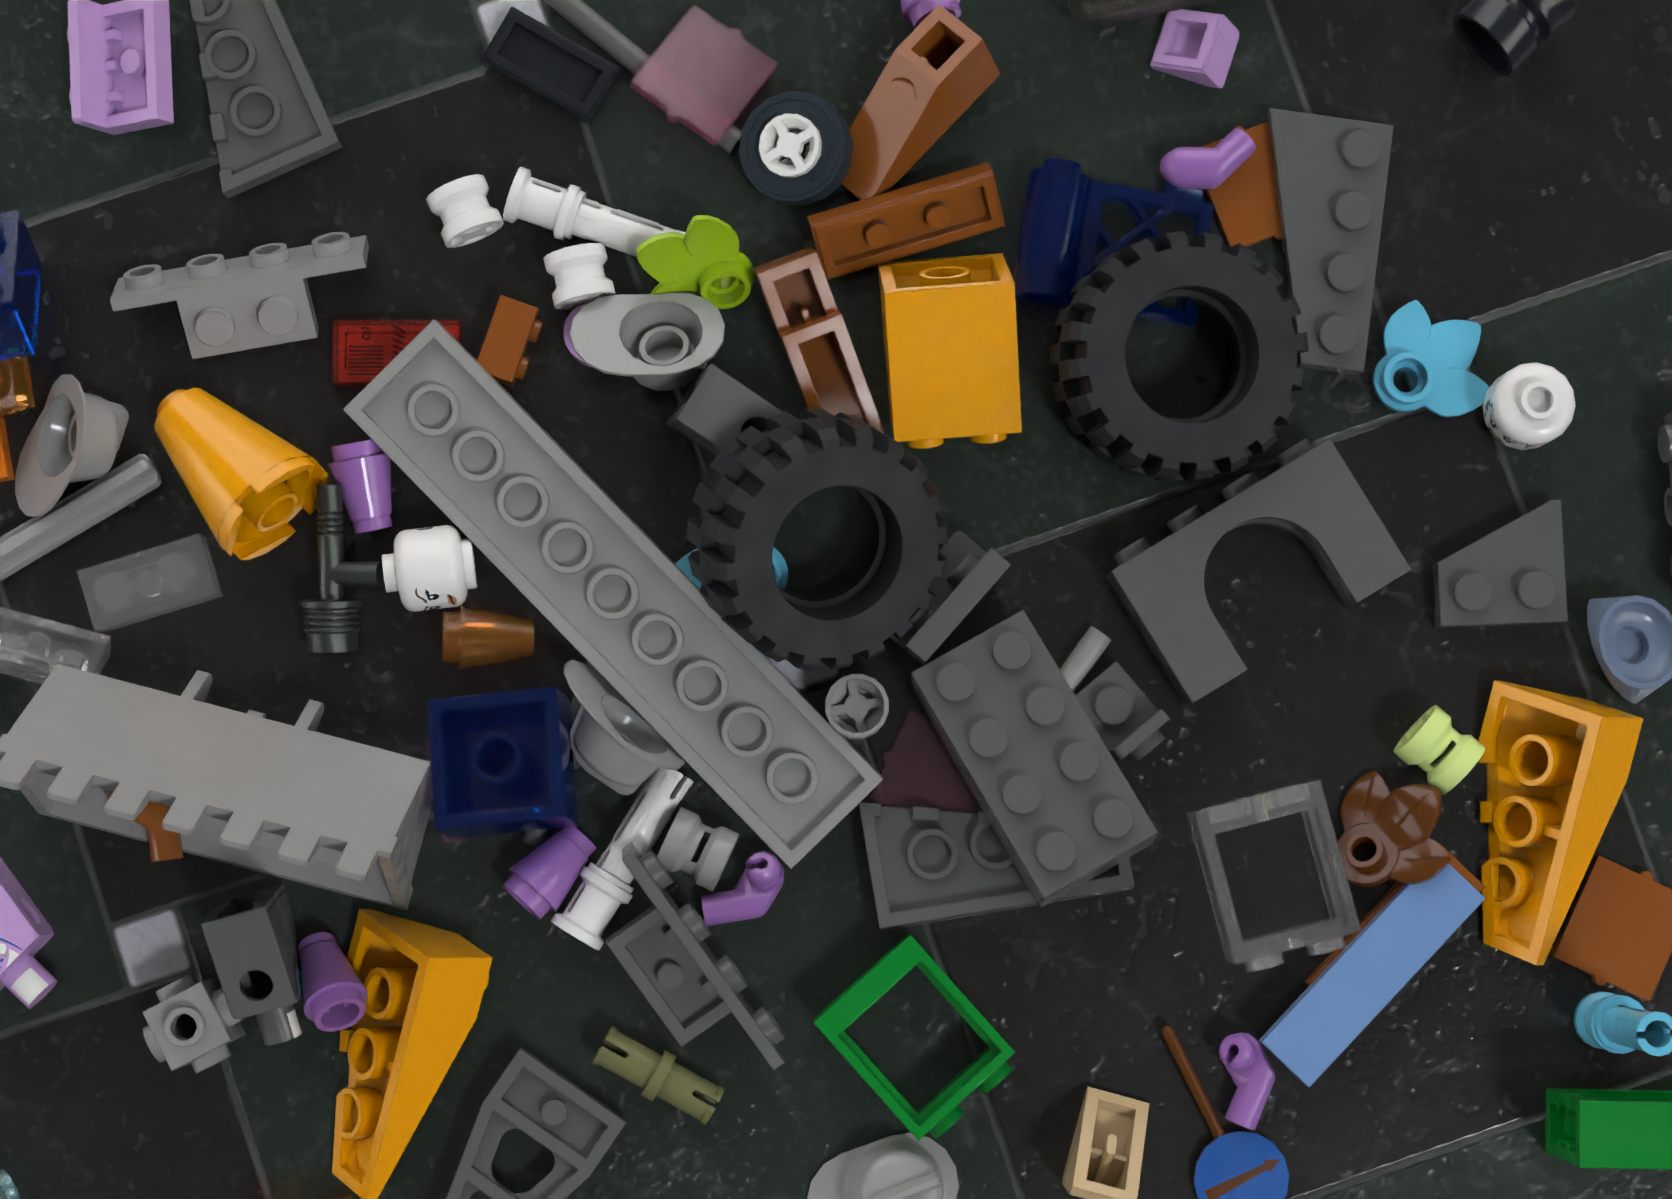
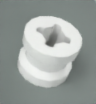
M475 174L453 180L435 189L426 198L431 212L440 216L444 227L441 231V236L447 248L461 247L479 241L496 232L504 224L499 210L489 205L486 198L489 187L483 175Z
M578 244L553 251L544 257L546 271L554 276L556 289L552 293L555 309L571 310L597 298L616 295L613 281L605 277L603 265L608 259L604 244Z

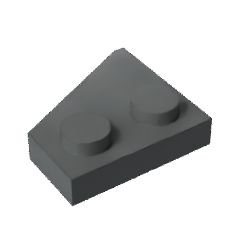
M1550 500L1536 507L1534 510L1432 565L1436 628L1549 624L1568 621L1561 500Z

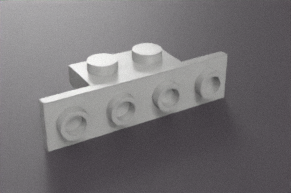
M333 232L315 238L312 241V245L287 249V245L284 243H269L252 249L249 252V256L225 260L222 254H206L189 260L185 267L162 270L160 265H143L128 270L122 278H118L110 302L114 312L177 301L192 359L317 338L319 326L307 278L366 268L369 244L366 235L350 238L346 232Z

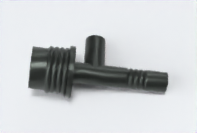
M317 484L316 499L317 512L319 513L317 515L319 519L317 521L319 526L317 531L320 532L317 535L319 597L299 600V607H302L303 612H305L303 614L305 619L303 621L305 625L303 630L306 632L307 651L314 653L359 650L358 631L361 630V625H359L361 623L359 618L361 613L359 611L361 610L360 606L364 605V599L345 597L344 587H381L384 581L382 562L344 561L343 533H341L343 531L341 526L343 521L340 520L343 518L341 514L343 511L342 484Z

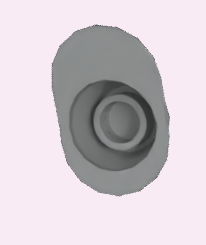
M692 293L618 294L600 297L584 305L572 320L570 339L574 351L587 365L605 374L632 376L642 386L655 391H672L685 387L695 380L701 370L706 367L707 361L715 356L723 343L725 324L719 309L708 299Z
M62 374L53 383L45 407L27 437L19 456L15 474V495L19 508L29 517H41L49 512L62 496L68 483L97 479L110 471L129 420V414L125 407L121 404L107 401L102 397L83 392L80 382L72 374Z
M571 660L564 664V675L568 685L581 703L570 731L571 748L577 762L590 775L619 794L630 795L658 768L678 770L684 766L685 760L603 676L586 664L576 660Z
M909 1132L891 1135L849 1150L824 1163L811 1180L807 1199H956L959 1183L956 1166L946 1149L930 1137L923 1136L918 1141Z

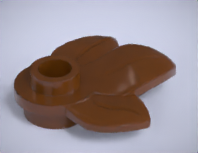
M1371 771L1361 776L1345 795L1340 808L1345 832L1337 842L1335 862L1344 878L1357 886L1372 887L1384 883L1389 878L1410 885L1420 884L1431 880L1439 874L1451 861L1448 852L1439 843L1429 838L1441 814L1443 794L1440 789L1430 785L1411 784L1396 788L1390 792L1387 784L1376 771ZM1366 844L1376 846V853L1373 858L1364 862L1356 860V853L1360 847Z

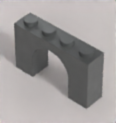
M1307 438L1274 458L1280 469L1259 481L1254 471H1251L1221 490L1226 502L1206 514L1200 504H1197L1166 523L1172 532L1170 536L1153 546L1149 544L1144 536L1112 556L1118 567L1109 572L1105 577L1184 706L1194 703L1248 670L1210 609L1204 588V573L1208 557L1217 541L1226 532L1248 524L1272 525L1290 532L1301 540L1312 553L1345 608L1358 603L1412 570L1330 438L1315 448L1312 447Z

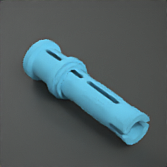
M1598 991L1584 997L1575 1009L1573 1022L1576 1033L1583 1042L1594 1048L1619 1054L1637 1049L1653 1056H1664L1672 1052V1034H1670V1030H1672V1017L1663 1012L1644 1010L1639 1002L1629 996Z

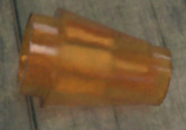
M459 606L458 612H443V663H458V669L520 659V657H533V619H521L517 616Z

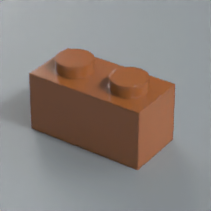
M500 295L477 361L498 383L513 387L516 378L523 380L530 362V358L524 356L529 341L537 342L544 321L537 319L539 316V309L537 307Z

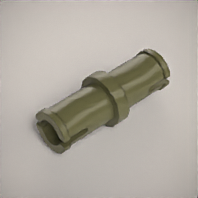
M612 1026L602 1043L622 1053L625 1058L601 1046L592 1063L596 1066L600 1065L642 1088L641 1096L653 1101L655 1097H658L706 1125L716 1108L693 1096V1093L715 1104L716 1102L719 1103L725 1088L721 1085L717 1086L675 1062L677 1057L675 1054L664 1050L661 1055L617 1031L618 1029Z

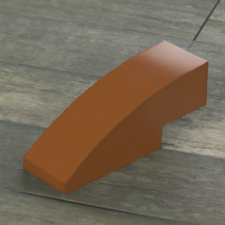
M810 246L753 268L760 291L806 409H824L834 416L842 412L856 417L884 433L844 319L836 306L817 251Z

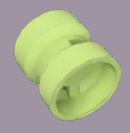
M1434 705L1409 728L1397 743L1393 752L1407 765H1418L1427 773V782L1431 786L1439 788L1442 794L1445 795L1471 771L1482 757L1485 747L1472 735H1461L1452 727L1451 717L1439 706Z

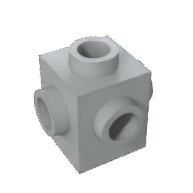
M191 974L176 980L155 992L160 1001L159 1004L142 1012L148 1023V1026L143 1028L145 1041L157 1061L162 1063L166 1060L171 1071L191 1064L197 1074L232 1056L227 1044L246 1035L240 1023L244 1018L234 1019L231 1016L218 977L201 981L197 984ZM182 1014L190 1015L196 1022L197 1029L191 1038L180 1018Z

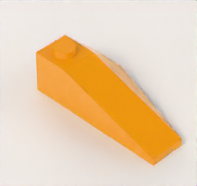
M1494 680L1479 737V742L1485 747L1479 763H1486L1487 801L1480 802V823H1488V861L1481 867L1482 884L1485 886L1482 890V895L1486 898L1482 902L1484 944L1534 965H1544L1627 782L1644 718L1590 700Z
M359 909L347 955V960L365 986L368 997L364 1003L366 1007L364 1016L351 1026V1029L340 1030L339 1051L348 1052L349 1075L348 1088L342 1089L336 1096L332 1174L362 1199H378L477 1019L484 990L488 985L489 970L493 957L458 933L373 909Z

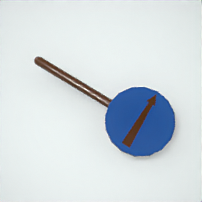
M1170 1025L1162 1027V1036L1214 1138L1204 1146L1195 1162L1193 1184L1197 1199H1285L1290 1176L1285 1157L1271 1140L1257 1132L1234 1130L1225 1133L1174 1029Z

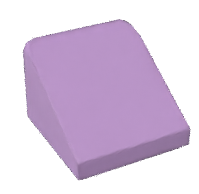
M1168 8L1150 66L1155 70L1213 88H1223L1239 40V30L1223 14Z

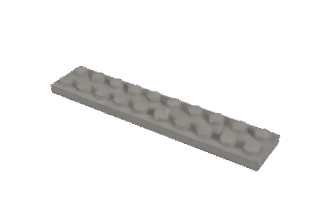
M433 319L343 409L791 869L884 779L865 757L830 725L823 714L765 655L753 645L747 643L721 620V616L708 606L699 592L698 586L439 321Z

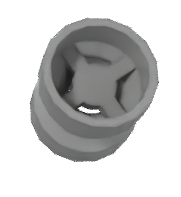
M850 674L838 679L830 687L825 699V715L827 720L839 734L848 739H865L874 735L883 726L889 713V699L884 687L876 679L864 674Z
M681 807L657 857L667 871H685L693 876L695 884L713 892L740 834L723 826L715 829L702 824L698 814ZM703 838L707 839L708 841L698 862H693Z

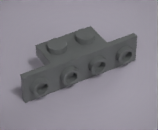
M633 842L622 849V861L654 905L606 938L608 947L681 1047L732 1012L772 1069H777L784 1064L781 1048L778 1043L786 1037L773 1016L764 1006L754 1012L741 994V991L748 987L745 978L727 954L717 960L703 940L711 935V932L695 908L689 902L679 908L666 890V887L673 883V879L655 853L650 850L642 856Z

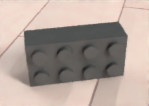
M1024 610L911 673L912 692L1040 908L1152 845L1158 831Z

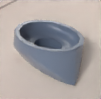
M1639 595L1593 598L1589 600L1587 606V626L1597 662L1612 687L1627 701L1636 704L1672 678V615L1654 599Z

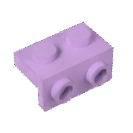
M69 0L67 38L69 42L71 85L69 99L73 122L111 135L173 124L169 0H123L105 5L90 0Z

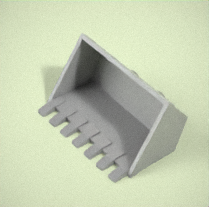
M56 664L7 734H3L0 738V786L13 790L20 789L38 814L148 842L147 829L133 820L143 811L149 801L170 806V809L162 821V828L181 834L183 852L406 911L408 909L413 892L411 882L431 811V762L316 732L324 712V704L309 699L295 726L266 719L265 713L250 709L247 713L205 703L204 701L213 682L212 674L197 670L181 696ZM109 791H113L111 797L108 800Z

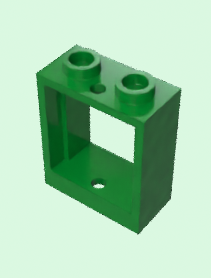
M907 933L814 1017L813 1022L918 1141L929 1131L935 1138H938L951 1128L964 1114V1111L958 1104L976 1088L985 1095L996 1087L1011 1072L1012 1067L1006 1061L1016 1053L910 933ZM915 966L922 971L988 1045L981 1054L918 1111L845 1030Z
M1546 1088V1153L1579 1168L1672 1170V1090Z

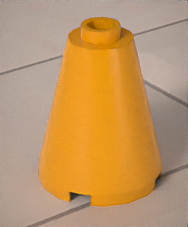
M201 388L176 390L166 396L159 404L154 430L219 546L230 556H232L233 552L240 560H250L268 553L296 532L288 522L302 508L310 516L317 508L316 485L327 484L328 474L315 458Z

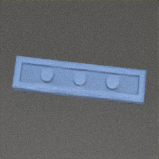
M1450 864L1431 880L1414 885L1405 883L1258 1041L1304 1085L1310 1087L1486 898Z

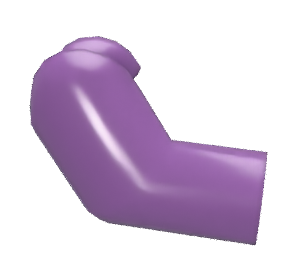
M1234 128L1214 148L1178 147L1168 152L1161 160L1160 173L1163 179L1173 186L1211 190L1221 185L1256 151V145L1246 132L1240 128Z
M759 851L752 854L745 863L746 868L733 890L701 895L703 915L707 926L759 918L768 911L784 882L783 866L774 854L767 851Z
M1241 1032L1225 1037L1219 1047L1220 1060L1226 1066L1237 1087L1225 1118L1255 1131L1274 1085L1275 1072L1260 1042L1250 1034Z

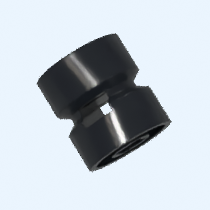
M1471 0L1455 15L1453 24L1461 42L1482 65L1500 76H1509L1537 50L1536 37L1547 41L1576 13L1574 0Z

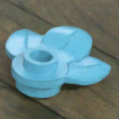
M1417 300L1411 301L1398 309L1390 317L1384 328L1383 343L1385 356L1378 362L1373 372V389L1379 401L1387 408L1397 412H1411L1424 407L1446 418L1466 414L1484 404L1489 386L1478 376L1466 370L1471 365L1477 351L1481 335V325L1477 322L1466 320H1448L1431 325L1428 314ZM1396 371H1405L1411 375L1413 388L1410 392H1402L1395 387L1393 376Z

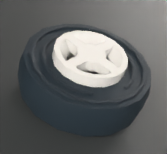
M786 91L767 98L750 113L741 131L739 156L745 176L759 193L782 205L806 206L827 198L842 184L851 166L853 141L847 121L833 104L810 92ZM810 142V144L806 146V152L804 154L805 159H803L801 153L803 151L804 144Z

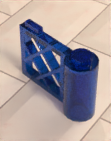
M1056 158L1044 160L1043 167L1030 170L1013 277L1015 282V299L1044 306H1069L1073 300L1070 294L1071 290L1082 277L1092 273V267L1109 255L1120 251V247L1143 231H1145L1149 239L1162 235L1154 223L1168 213L1196 217L1193 236L1202 232L1210 234L1215 204L1202 201L1204 191L1202 189L1179 188L1171 183H1167L1164 185L1162 194L1092 180L1089 176L1081 173L1082 166L1077 162ZM1103 199L1125 203L1140 224V226L1116 243L1100 222ZM1143 207L1161 211L1150 218ZM1098 239L1105 250L1094 257ZM1183 298L1182 309L1179 311L1160 307L1157 302H1154L1144 308L1135 319L1192 329L1196 327L1199 305Z

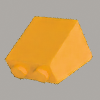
M1003 253L891 261L879 264V288L890 423L893 439L897 442H906V446L911 448L925 449L942 445L944 438L969 437L971 442L990 444L1005 440L1009 433H1022L1015 282Z

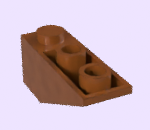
M940 4L895 49L849 129L853 141L852 161L841 186L858 200L888 192L1000 75L984 40Z

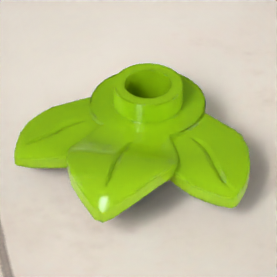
M709 215L694 216L687 227L685 235L678 232L657 234L640 244L635 251L642 268L660 282L650 294L670 292L692 293L708 299L717 309H729L738 306L747 299L754 282L755 275L752 263L746 255L739 252L737 233L724 221Z

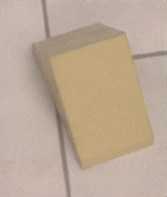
M1087 1087L1061 1182L1069 1195L1084 1199H1137L1150 1103Z

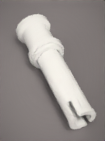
M523 167L518 169L514 177L503 213V220L514 223L517 219L533 223L553 230L554 238L563 241L565 238L571 240L573 235L633 256H636L635 251L640 244L657 234L678 232L685 235L686 233L587 199L586 192L581 191V187L571 184L565 189L531 177V170Z
M658 768L648 779L644 789L633 803L596 865L590 862L588 867L584 866L580 876L583 881L563 913H555L551 922L599 951L604 944L601 935L621 903L628 904L633 897L631 892L634 888L629 885L634 876L622 861V849L633 842L642 856L648 853L694 781L683 776L677 770Z

